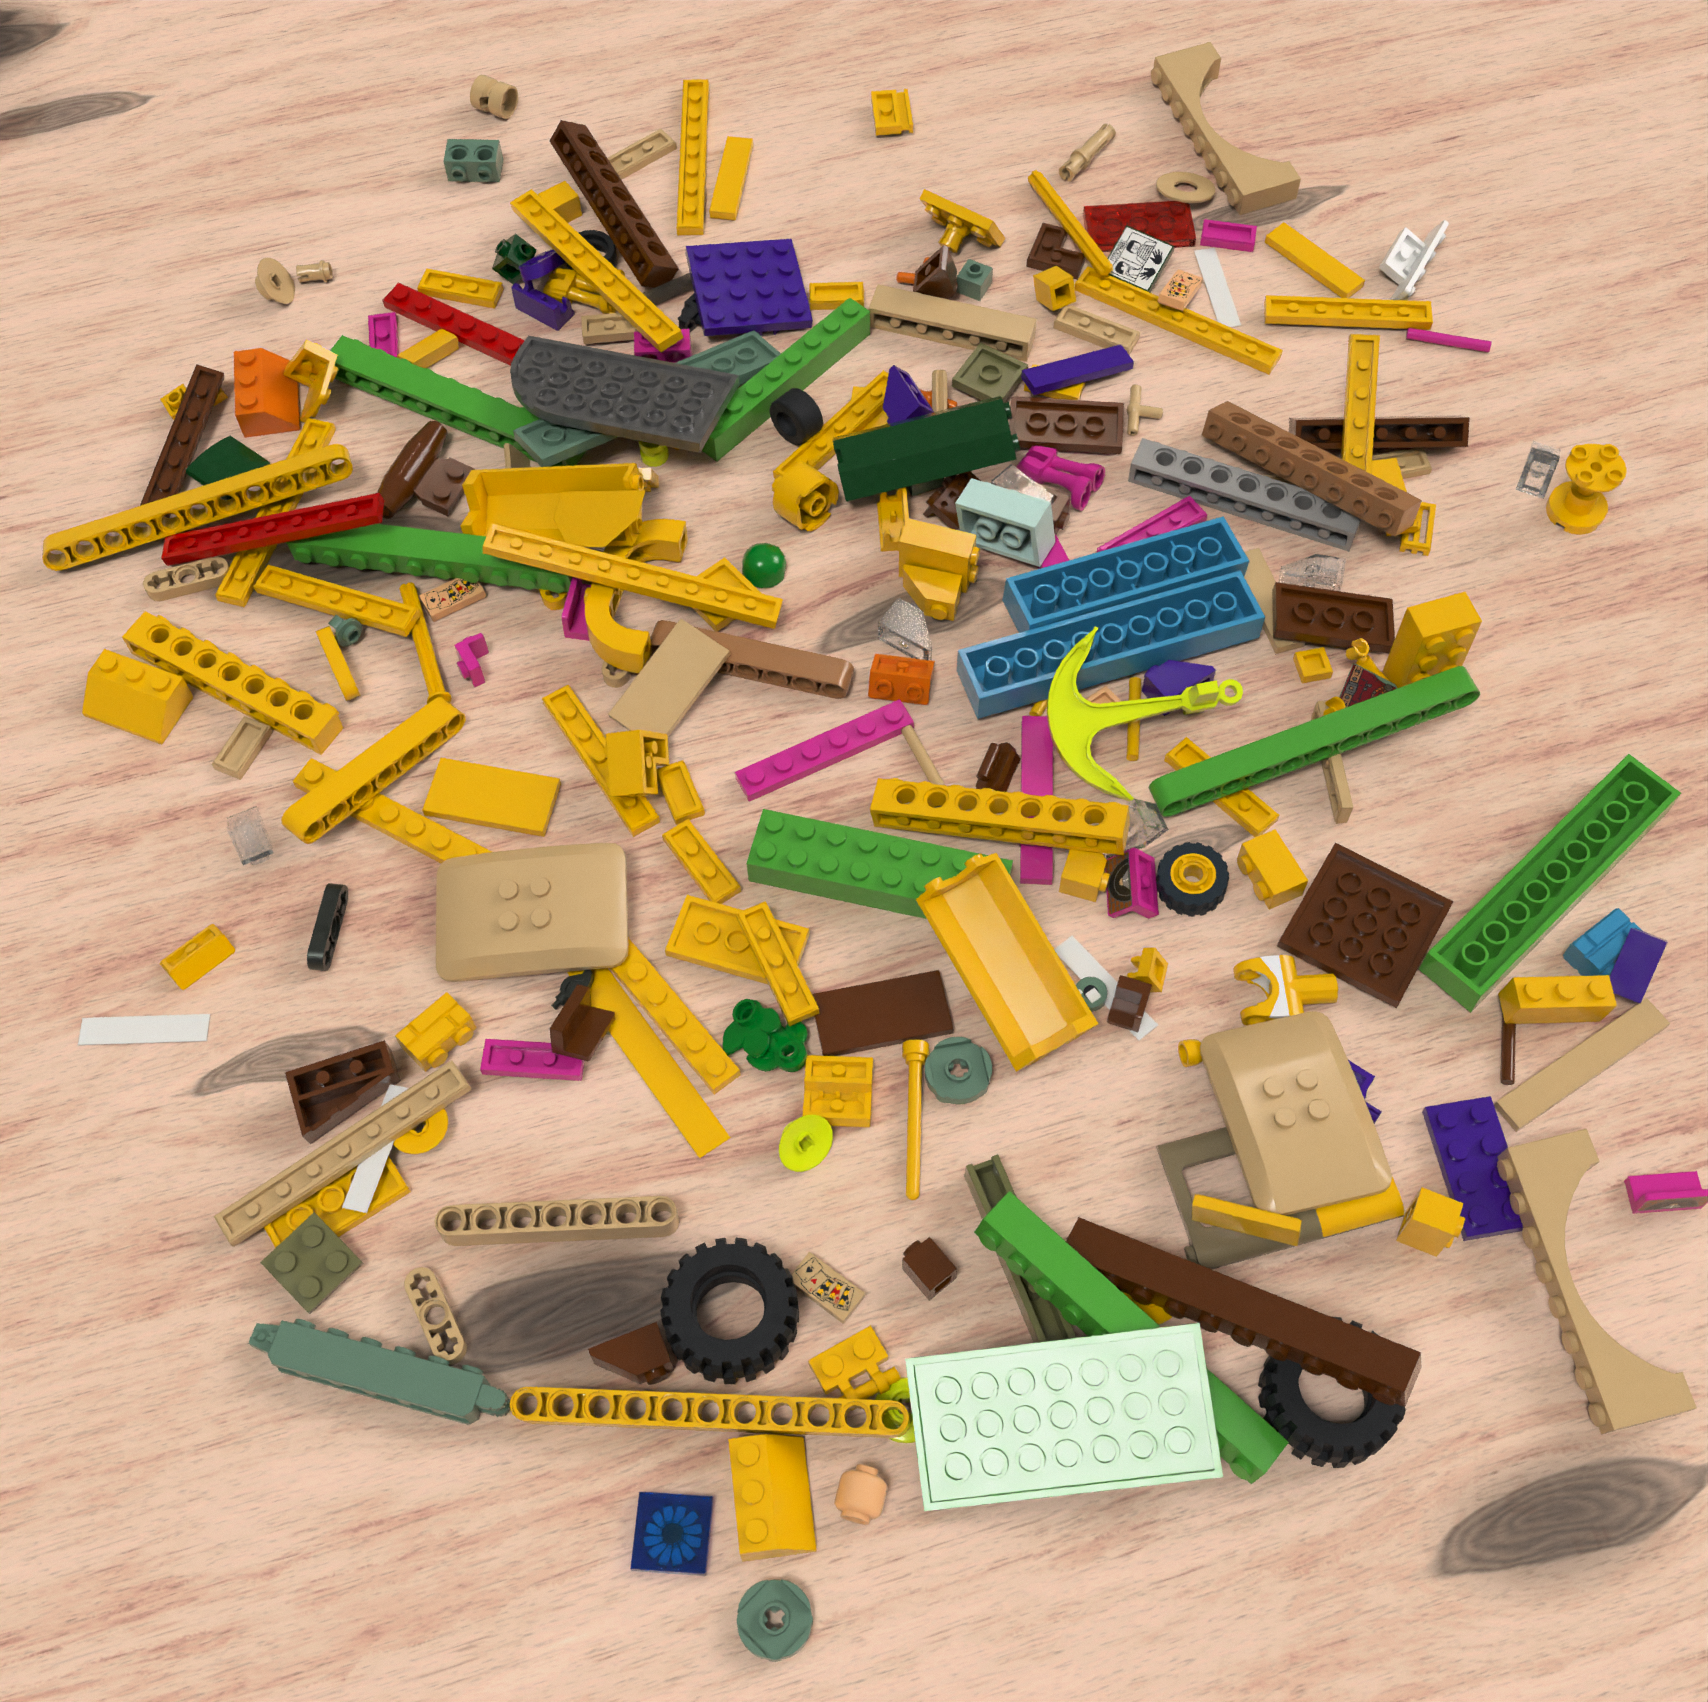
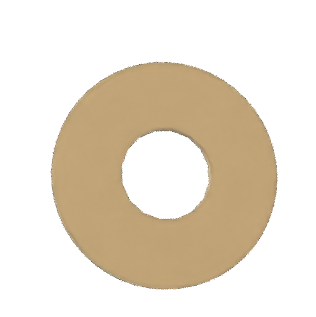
M1170 172L1160 176L1156 182V188L1163 196L1178 202L1200 203L1211 199L1215 194L1214 184L1209 179L1194 173ZM1189 183L1194 185L1197 190L1185 192L1178 190L1174 185Z

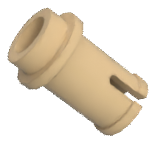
M320 260V263L296 266V274L300 276L298 277L299 283L316 280L328 282V279L333 278L331 264L324 260Z

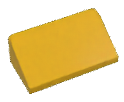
M440 329L399 353L397 358H403L414 365L428 368L458 350V338L454 334Z
M211 924L160 961L159 964L178 987L185 990L231 956L235 949L225 935L214 924Z

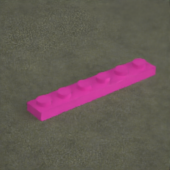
M899 699L735 772V778L750 802L902 734L901 730L905 726L911 725L914 729V721Z

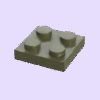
M980 342L952 378V387L980 400L1001 396L1004 403L1022 381V370L1028 369V364Z
M315 1212L260 1262L309 1314L363 1264Z

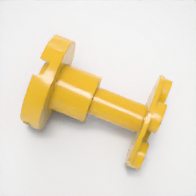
M1612 444L1576 445L1572 448L1565 462L1566 472L1572 481L1564 482L1554 488L1546 503L1548 518L1554 525L1558 522L1564 526L1563 531L1577 535L1592 533L1605 519L1608 513V503L1602 492H1609L1620 486L1627 473L1626 464L1619 455L1618 448Z

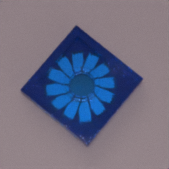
M639 1492L631 1571L706 1576L714 1502L713 1496Z

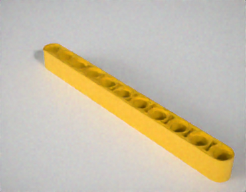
M332 444L51 534L43 541V563L47 568L54 571L65 570L344 480L352 474L353 470L350 453L345 446ZM338 459L344 460L343 463L338 465L332 463ZM309 468L316 469L314 473L309 474L304 472ZM281 477L288 478L286 482H278L276 480ZM253 486H257V487H260V488H261V489L258 490V491H250V490H248L250 487H253ZM225 495L233 497L230 500L220 499L222 496ZM200 504L205 507L202 509H194L192 506ZM171 513L175 514L176 517L166 518L164 515ZM146 523L148 526L138 527L136 524ZM109 532H117V533H119V535H118V536H110V535H108V533H109ZM88 541L91 544L81 545L79 542ZM53 550H58V551H61V552H63V553H61V554H53V553H51V551H53Z
M522 1387L515 1391L510 1400V1410L517 1419L530 1424L898 1438L906 1434L911 1423L910 1415L905 1406L893 1400ZM530 1396H535L537 1399L536 1410L530 1415H525L522 1407L524 1401ZM571 1397L574 1405L573 1410L567 1416L561 1417L558 1412L559 1403L564 1398ZM601 1399H608L610 1404L609 1412L602 1418H596L594 1414L595 1404ZM637 1400H644L646 1404L645 1414L639 1419H632L630 1416L631 1405ZM675 1401L680 1402L683 1409L681 1416L674 1421H669L665 1413L667 1406ZM708 1403H717L719 1407L718 1417L712 1422H704L701 1414L704 1406ZM746 1404L754 1405L756 1410L755 1418L749 1423H740L738 1420L739 1409ZM784 1405L790 1406L793 1415L789 1423L785 1425L776 1424L774 1413L777 1408ZM817 1407H825L829 1411V1420L823 1426H813L810 1420L812 1411ZM855 1408L863 1409L866 1412V1421L859 1428H852L847 1424V1415ZM895 1409L903 1414L904 1419L899 1428L892 1430L884 1426L883 1419L888 1411Z

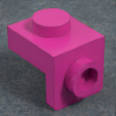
M482 633L466 637L454 645L459 658V662L456 663L463 679L469 677L474 687L486 683L477 659L489 653L485 638Z

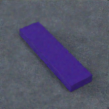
M1120 344L1022 370L1021 378L1031 393L1037 395L1133 369L1134 361Z

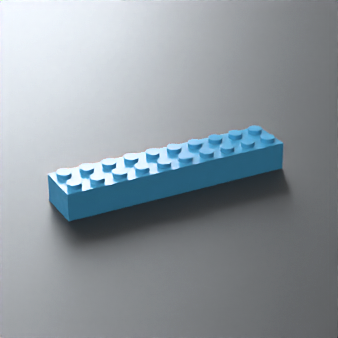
M1240 570L959 649L956 671L975 715L979 719L1048 699L1050 685L1060 663L1071 649L1090 633L1095 626L1099 629L1095 633L1090 651L1077 674L1076 685L1078 690L1143 672L1154 665L1160 666L1168 660L1181 661L1257 639L1260 636L1265 615Z

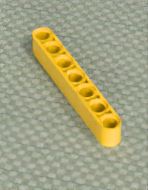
M442 697L435 698L292 804L284 812L281 824L305 844L315 842L456 735L464 726L466 721L465 714Z

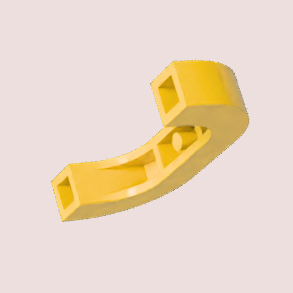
M674 519L642 521V532L638 535L634 545L606 546L604 553L643 563L650 560L681 562L688 542L686 521ZM592 582L591 588L587 587L584 594L585 619L592 648L608 664L624 671L640 673L649 661L652 652L650 633L648 631L629 629L614 621L624 590Z

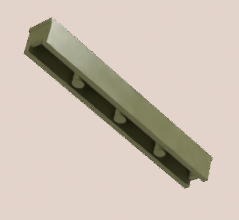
M998 1154L992 1156L991 1160L974 1166L973 1164L966 1166L964 1177L982 1220L1009 1191L1015 1195ZM997 1254L1033 1343L1076 1338L1071 1324L1063 1318L1061 1311L1049 1300L1042 1299L1035 1292L1033 1286L1022 1276L1013 1273L1008 1268L1006 1261Z

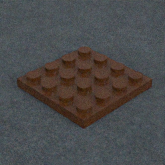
M1335 843L1281 936L1277 947L1329 974L1333 973L1334 976L1397 1008L1454 901Z

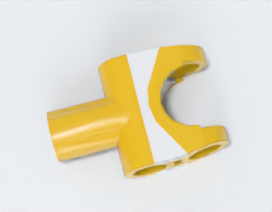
M1273 955L1248 959L1238 963L1233 968L1236 980L1247 981L1248 984L1259 986L1267 997L1264 1002L1247 1007L1240 1012L1241 1021L1246 1026L1304 1013L1303 1005L1336 1003L1338 999V985L1336 976L1333 973L1297 976L1295 959L1289 955Z

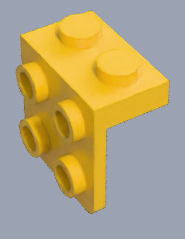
M307 339L286 365L283 374L309 387L300 416V421L303 423L306 422L307 418H315L321 404L325 405L331 395V389L328 388L329 382H333L338 371V367L335 366L338 355L323 348L320 344L313 343Z

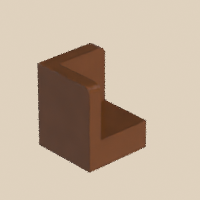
M1120 975L1107 1023L1138 1032L1152 984Z

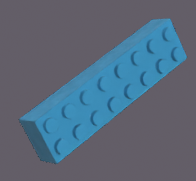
M1223 516L1006 578L1002 601L1020 633L1241 570L1243 576H1245L1249 559Z

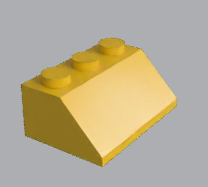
M104 649L88 672L82 714L85 717L162 745L193 699V695L183 677Z
M761 1434L728 1439L739 1553L742 1562L817 1552L804 1438Z

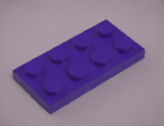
M1491 1096L1425 1107L1422 1113L1449 1198L1463 1203L1460 1216L1465 1217L1461 1231L1463 1241L1522 1231L1524 1227L1520 1216L1513 1211L1510 1204L1511 1192L1508 1184L1500 1177L1497 1168V1156L1506 1150L1508 1145Z

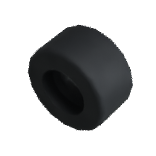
M792 388L771 403L769 411L773 425L788 442L801 445L822 429L823 417L814 399L805 391Z

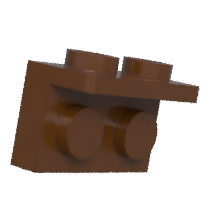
M971 471L946 477L941 483L945 488L941 492L936 490L925 502L929 507L923 515L928 517L934 513L949 528L957 530L959 523L955 502L971 478L981 480Z

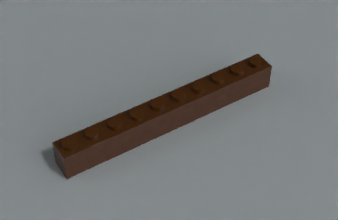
M1078 1217L1066 1240L1072 1248L1120 1291L1129 1294L1132 1299L1140 1304L1150 1305L1151 1303L1163 1308L1167 1314L1174 1318L1183 1319V1317H1186L1197 1323L1199 1322L1200 1327L1208 1332L1216 1333L1220 1331L1230 1335L1240 1345L1246 1347L1251 1345L1264 1349L1274 1359L1280 1361L1288 1359L1296 1362L1305 1371L1313 1375L1320 1376L1325 1374L1335 1378L1340 1385L1347 1389H1362L1371 1393L1375 1399L1384 1404L1394 1405L1396 1403L1405 1407L1422 1368L1421 1352L1080 1217Z

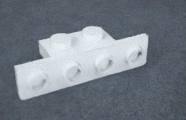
M1446 220L1431 230L1424 242L1406 227L1399 232L1379 266L1386 275L1398 284L1390 300H1407L1416 289L1414 284L1425 274V265L1436 254L1434 249L1446 237L1444 232L1449 225Z

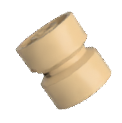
M481 74L472 84L470 102L474 108L490 112L503 119H508L516 110L518 90L515 86L501 81L498 82L494 78Z

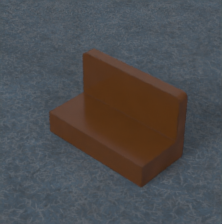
M577 984L549 1028L552 1053L590 1061L614 1022V1012L591 1006L590 987Z

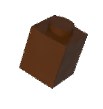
M930 1237L922 1243L919 1240L915 1241L904 1251L903 1255L905 1257L902 1258V1269L929 1301L956 1279L957 1268Z

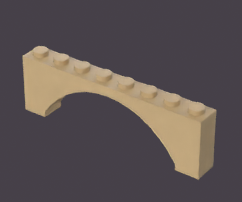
M1207 42L1155 57L1154 67L1151 70L1152 82L1160 89L1164 101H1167L1172 108L1174 117L1179 119L1185 134L1191 138L1195 150L1201 154L1207 169L1211 170L1216 178L1217 185L1224 190L1229 204L1234 206L1237 213L1242 215L1296 199L1301 178L1290 161L1283 163L1268 160L1242 151L1224 140L1207 122L1201 108L1200 97L1212 80L1218 79L1221 57L1213 44Z
M1587 1128L1508 1147L1497 1156L1498 1172L1500 1177L1508 1184L1511 1192V1207L1520 1216L1524 1227L1522 1230L1523 1239L1527 1247L1532 1249L1535 1256L1536 1274L1539 1280L1545 1283L1550 1296L1548 1299L1550 1311L1559 1320L1563 1331L1561 1335L1562 1343L1567 1353L1571 1354L1574 1360L1576 1381L1579 1387L1586 1392L1590 1403L1588 1411L1593 1424L1599 1427L1602 1435L1696 1409V1404L1683 1372L1673 1374L1637 1357L1620 1345L1590 1314L1573 1283L1565 1249L1567 1214L1573 1194L1586 1171L1600 1162Z

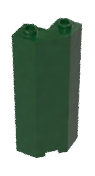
M998 396L833 437L834 450L838 460L837 466L846 502L1017 460L1015 452L1020 451L1017 433L1011 435L1008 420L1012 419L1009 401L1003 403L1002 397Z

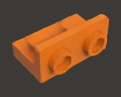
M875 654L870 669L868 696L874 699L890 701L900 699L901 702L927 705L935 661Z

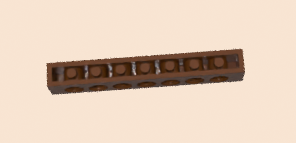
M561 120L549 142L640 285L667 289L679 270L678 266L587 126Z

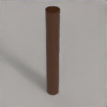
M1502 1013L1501 1083L1513 1085L1515 1083L1516 1024H1505Z

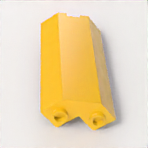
M636 463L471 470L462 484L470 511L460 525L463 534L487 536L492 523L565 542L553 519L561 492L644 490V479L639 474ZM642 505L638 519L607 546L634 545L643 528Z
M980 853L968 859L964 863L966 868L958 875L944 881L941 877H938L928 882L924 886L926 891L916 898V901L1017 1072L1046 1057L1050 1052L1062 1045L1077 1039L1097 1026L1098 1022L998 854L994 853L983 857Z

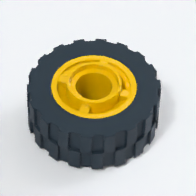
M1185 842L1183 845L1173 846L1172 850L1164 854L1163 859L1160 860L1158 865L1156 884L1159 898L1162 902L1166 903L1167 908L1175 910L1180 915L1186 914L1194 917L1200 914L1202 916L1210 910H1215L1217 905L1223 901L1228 886L1229 872H1227L1228 866L1226 861L1224 862L1222 855L1219 852H1215L1212 847L1202 845L1199 842ZM1194 876L1198 878L1199 881L1189 882L1185 879V877Z

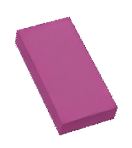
M1204 219L1200 245L1253 252L1257 226Z

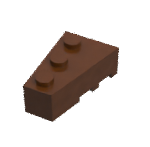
M385 1040L285 1072L302 1137L310 1144L388 1090L390 1084L395 1085L400 1081L392 1050Z

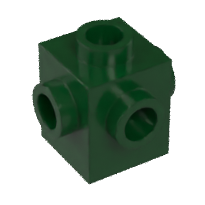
M515 233L509 239L501 240L495 249L497 255L492 269L514 285L522 279L519 266L532 259L537 249Z

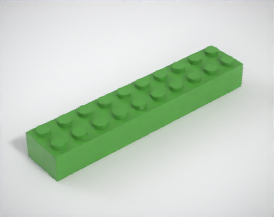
M1628 754L1427 953L1419 970L1471 1013L1669 812L1681 792Z

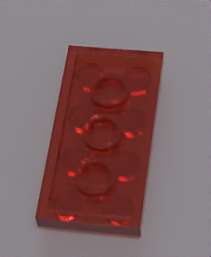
M1162 201L1083 207L1085 230L1102 252L1112 251L1126 225L1169 243L1174 248L1195 247L1196 234L1189 203Z

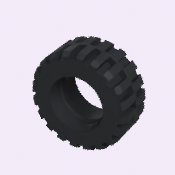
M737 1237L735 1244H727L726 1238L715 1239L716 1246L707 1248L705 1242L696 1246L697 1254L690 1257L686 1253L678 1260L680 1268L678 1270L671 1269L667 1277L668 1287L663 1288L661 1294L663 1308L660 1309L661 1320L673 1353L679 1361L682 1360L685 1363L686 1368L693 1374L700 1372L703 1374L704 1380L715 1382L716 1378L724 1380V1384H736V1378L745 1377L746 1382L756 1379V1373L763 1370L767 1374L775 1368L774 1362L778 1358L783 1360L788 1354V1345L795 1340L797 1322H799L797 1292L789 1269H784L782 1260L775 1253L767 1254L766 1246L756 1242L751 1247L748 1246L747 1239ZM736 1282L749 1285L757 1290L764 1302V1315L760 1323L750 1333L737 1339L724 1340L712 1337L702 1330L697 1320V1308L702 1298L711 1289L724 1283Z
M1333 1317L1342 1321L1341 1317ZM1353 1320L1350 1322L1351 1325L1362 1329L1363 1324ZM1268 1356L1258 1384L1262 1388L1258 1396L1259 1406L1266 1409L1263 1419L1272 1427L1274 1426L1277 1432L1289 1442L1288 1444L1294 1448L1291 1454L1300 1460L1306 1455L1312 1458V1465L1323 1467L1328 1462L1332 1463L1333 1468H1345L1350 1462L1354 1465L1364 1462L1369 1456L1375 1455L1398 1430V1424L1404 1418L1405 1407L1396 1403L1394 1405L1384 1404L1375 1399L1371 1393L1362 1390L1364 1410L1359 1418L1346 1424L1326 1421L1311 1411L1302 1398L1299 1389V1377L1303 1368L1300 1364L1288 1359L1280 1361L1271 1356Z

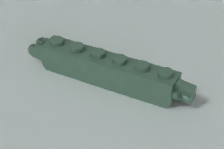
M295 1319L294 1323L282 1320L279 1326L257 1323L248 1343L253 1348L268 1354L271 1364L276 1366L281 1373L470 1425L479 1419L480 1413L502 1417L503 1415L506 1416V1413H509L510 1399H508L506 1393L503 1390L501 1391L500 1388L497 1390L496 1387L490 1386L486 1377L483 1376V1371L469 1365H463L462 1369L450 1367L449 1361L437 1356H429L428 1360L415 1357L416 1353L400 1346H396L394 1351L381 1348L382 1343L367 1337H362L361 1341L348 1338L349 1334L335 1328H328L327 1332L316 1330V1325L302 1319Z

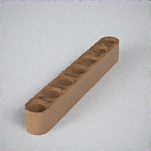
M661 620L655 624L650 637L651 656H653L677 623ZM695 627L731 653L717 673L835 699L846 697L854 666L844 659Z

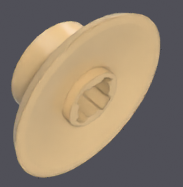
M266 257L261 259L255 278V285L259 293L268 300H274L282 304L291 303L294 300L295 286L289 272L280 262L273 258Z

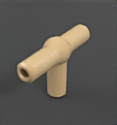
M1138 384L1131 386L1130 401L1127 406V433L1131 436L1138 434L1140 416L1161 419L1163 415L1162 408L1140 405L1142 387Z

